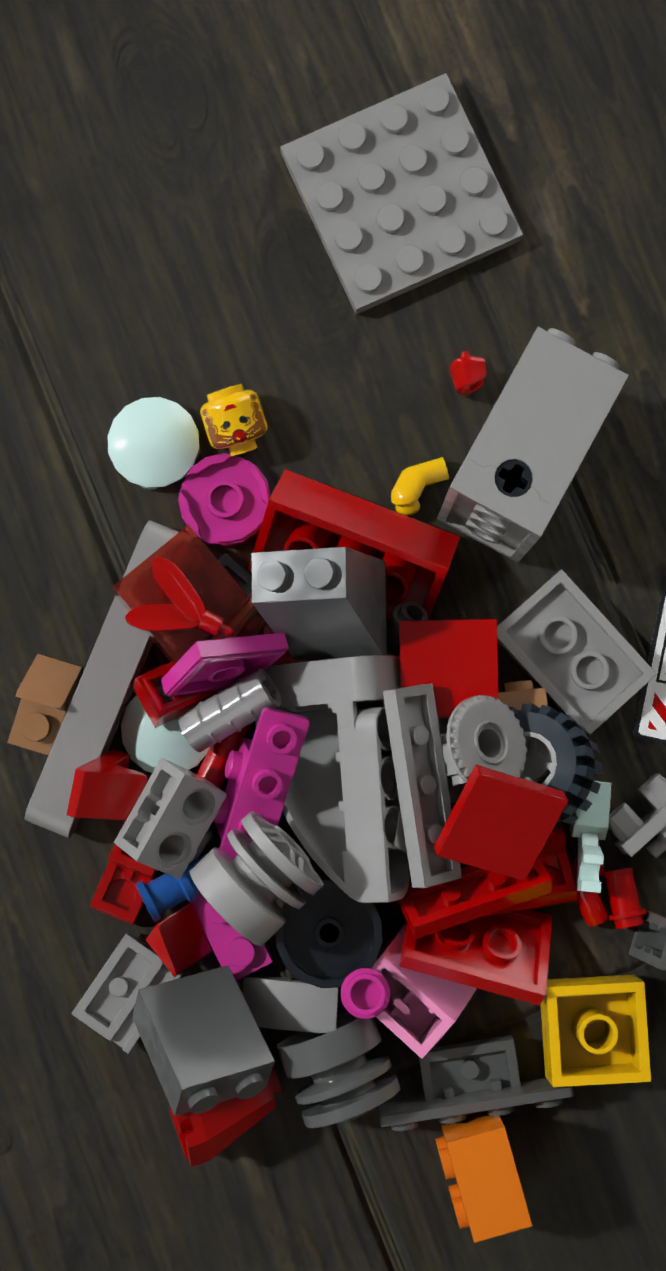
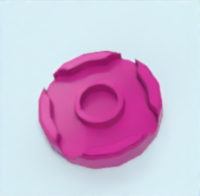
M223 453L206 457L191 467L182 483L178 502L182 519L193 535L210 545L231 547L244 544L259 534L270 498V491L266 478L256 465L241 457H236V455L231 456L230 454Z

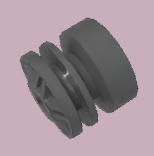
M349 1012L337 1015L336 1030L332 1032L313 1033L297 1031L277 1044L276 1049L287 1078L296 1079L311 1076L312 1080L295 1093L297 1104H310L302 1111L306 1127H324L359 1118L394 1097L401 1090L396 1074H384L392 1067L389 1056L365 1057V1053L372 1050L382 1041L374 1018L361 1019Z

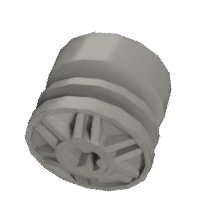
M251 811L241 820L251 838L236 828L227 834L230 844L237 853L235 858L214 847L189 872L198 890L223 919L253 944L262 946L286 922L285 916L276 900L280 898L290 906L300 909L306 901L296 885L307 893L314 895L324 884L301 847L280 827L271 824L261 815Z

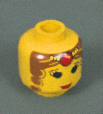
M238 384L207 394L208 402L201 407L200 415L211 446L215 449L229 448L231 456L256 449L255 439L263 436L267 431V422L257 393L253 390H244L243 385Z

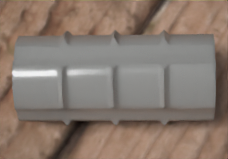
M260 668L243 679L239 678L238 682L228 688L219 690L216 695L206 701H200L199 705L181 715L178 719L179 726L189 745L194 750L202 752L217 742L221 743L224 738L236 731L240 732L243 727L255 720H259L264 707L278 708L282 703V699L271 677Z

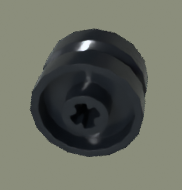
M328 876L320 877L324 885L314 895L307 893L299 886L297 887L306 901L300 909L284 902L281 910L286 922L276 932L277 950L286 968L302 982L319 988H338L342 986L343 981L352 971L360 968H371L376 962L383 942L382 923L374 903L355 901ZM327 923L334 924L339 930L337 931V938L333 941H328L325 934H320L321 927Z

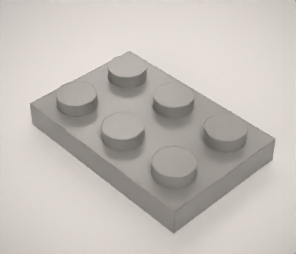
M562 569L497 626V641L539 688H546L547 697L563 714L577 721L576 723L583 726L590 734L657 675Z

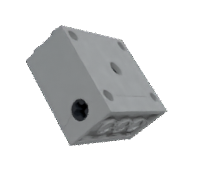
M537 327L450 485L437 517L438 520L517 563L542 536L629 376L619 370V363L611 357L598 352L590 355L574 346L576 342L572 337L554 328H549L546 331Z

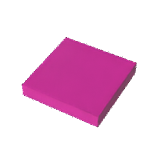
M285 633L196 641L161 679L164 694L174 696L224 690L238 682L239 678L243 679L260 668L266 671L289 648Z

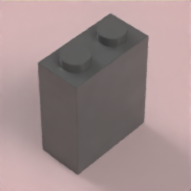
M229 965L138 989L132 1018L174 1116L191 1111L195 1114L204 1113L220 1102L236 1097L239 1099H249L266 1088L275 1061Z

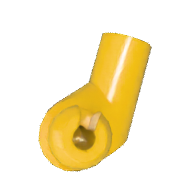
M443 457L407 467L401 472L391 491V502L395 504L397 513L405 516L414 515L420 509L418 499L424 487L449 479Z

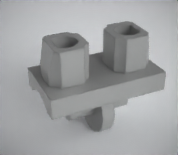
M654 774L637 790L653 807L642 819L626 803H622L609 814L608 826L618 839L614 845L624 855L627 853L632 857L655 835L658 838L646 849L654 858H658L666 850V779L660 774Z

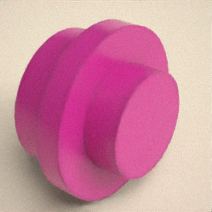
M371 968L356 969L342 983L341 1000L345 1009L353 1016L361 1019L374 1018L386 1009L390 1000V987L380 972Z

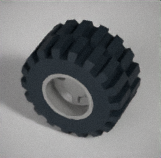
M532 703L522 704L521 711L514 707H509L514 712L516 719H519V725L524 730L523 736L526 738L525 747L527 752L525 757L527 760L524 763V770L521 772L520 778L564 791L569 801L553 830L560 828L561 821L568 824L573 823L579 819L575 813L578 808L587 811L593 804L586 799L590 791L598 794L601 786L600 783L593 781L594 774H603L602 763L594 758L595 755L600 754L597 744L588 739L591 734L583 726L576 723L577 721L552 707L542 705L539 708Z

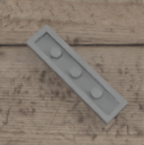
M421 684L383 691L412 888H427L462 878L460 862L439 857L434 849V845L452 809L433 684Z

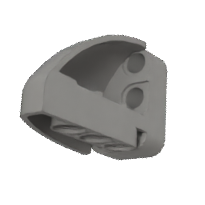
M356 656L270 666L265 672L271 677L282 699V703L276 709L302 715L309 720V727L282 810L291 829L306 852L324 873L355 901L379 903L392 902L404 898L409 886L410 869L407 853L394 846L400 803L383 691L401 688L400 656ZM258 719L255 720V725H256V727H257V724H258Z

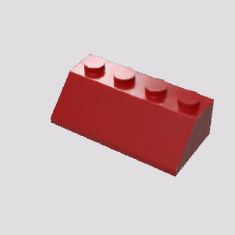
M285 469L269 498L253 553L347 547L384 560L386 568V625H389L392 621L394 608L408 601L421 605L429 618L449 570L460 537ZM250 560L248 567L250 572H252V560Z

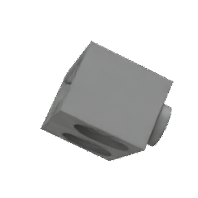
M161 757L114 843L137 862L181 879L188 864L194 859L197 848L212 821L219 814L220 807L227 793L204 777Z

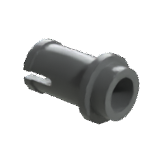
M408 601L394 608L392 621L386 628L387 656H400L399 621L428 619L427 612L418 603Z

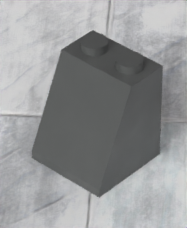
M347 547L251 553L252 604L274 633H285L289 647L287 651L294 660L337 659L372 655L387 656L386 568L384 560Z

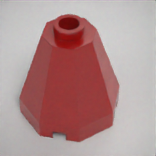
M272 1068L266 1088L249 1099H239L236 1097L226 1100L200 1114H195L191 1111L174 1116L172 1109H169L184 1155L187 1160L189 1159L191 1167L212 1160L275 1108L274 1095L280 1094L281 1088L274 1068Z

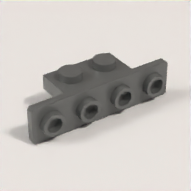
M512 1035L432 1047L423 1059L418 1056L425 1097L381 1104L378 1106L381 1127L391 1126L393 1131H407L417 1128L420 1125L419 1121L438 1118L440 1123H457L467 1119L468 1113L486 1111L487 1115L500 1116L514 1112L515 1106L534 1103V1106L537 1108H551L561 1105L563 1098L573 1097L574 1092L573 1086L552 1087L547 1078L520 1082L514 1039Z

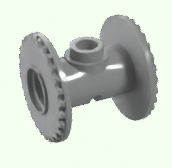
M473 696L459 703L449 718H438L451 804L457 802L476 764L520 778L521 772L524 770V763L527 760L525 757L527 752L525 747L526 738L523 736L524 730L519 725V719H516L514 712L506 704L491 696Z

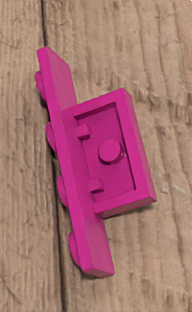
M264 707L261 711L253 739L241 737L237 751L232 750L229 753L225 766V778L228 779L225 789L227 796L220 807L219 814L212 823H215L221 838L219 849L228 853L233 858L237 856V853L230 844L227 834L236 828L251 838L241 822L249 812L254 811L271 824L278 826L309 727L307 717Z

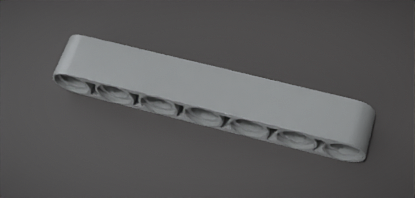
M151 520L145 525L25 813V821L70 838L74 833L80 818H74L66 814L75 770L108 752L133 693L132 688L135 678L140 676L158 632L141 631L126 622L125 616L130 610L140 605L170 603V600L154 579L152 560L156 557L165 558L173 562L183 572L193 546V537Z

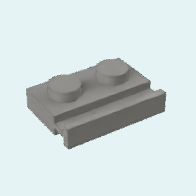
M127 932L71 1014L109 1041L115 1042L123 1048V1051L129 1053L140 1037L132 1018L138 989L179 979L184 971L174 978L150 946Z

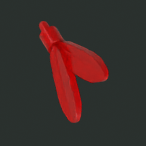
M156 557L152 560L154 579L172 604L140 605L130 610L125 616V620L130 626L141 631L151 632L185 630L198 626V628L215 636L217 632L226 636L233 635V628L222 623L223 617L207 609L205 611L204 604L183 572L173 562L162 557Z

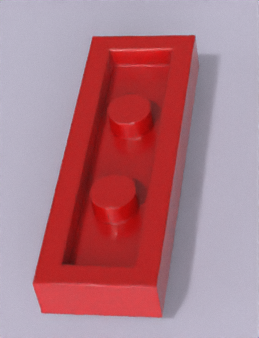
M539 856L525 881L474 866H468L461 869L462 878L427 888H412V886H409L406 895L398 900V903L414 938L418 939L552 892V879Z

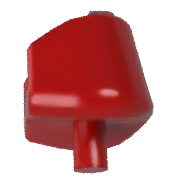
M469 351L461 352V357L452 362L449 371L457 394L463 397L469 396V394L476 392L484 385V378L486 377L484 358L470 356Z

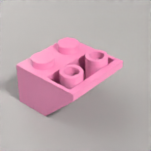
M405 921L382 946L376 962L371 967V969L380 972L385 977L390 987L389 1003L386 1009L376 1017L423 1059L455 1023L477 988L399 967Z

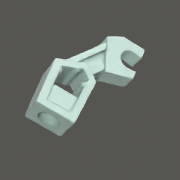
M595 781L601 784L598 794L590 791L586 798L593 804L587 811L578 808L575 813L579 819L569 824L571 836L578 837L577 890L601 893L602 882H599L600 865H603L604 855L601 847L598 846V840H605L608 831L612 783Z

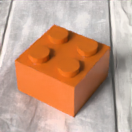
M486 1111L467 1114V1119L461 1122L441 1123L444 1136L435 1138L446 1180L456 1177L457 1184L450 1185L448 1188L459 1228L470 1227L473 1241L476 1243L532 1227L505 1126L500 1116L487 1115Z

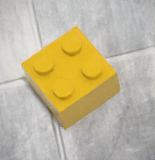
M634 974L547 979L546 996L541 1003L545 1077L552 1087L651 1082L644 981Z

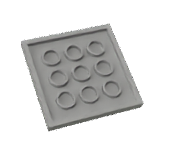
M446 73L280 146L284 162L356 315L522 240L523 233Z

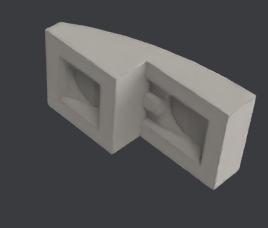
M251 975L243 977V997L258 1027L313 1033H329L336 1030L338 988H319L301 980H291L290 977Z

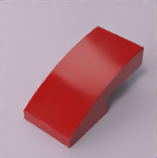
M114 844L108 858L109 863L89 906L91 909L134 926L144 904L135 884L139 881H143L145 884L154 880L157 870L137 862L119 846Z

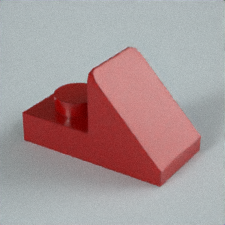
M111 750L76 768L66 815L74 818L127 820L147 783V776L144 773L128 769L130 754Z

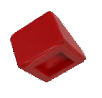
M191 903L158 923L146 938L148 944L174 978L212 951L197 912Z

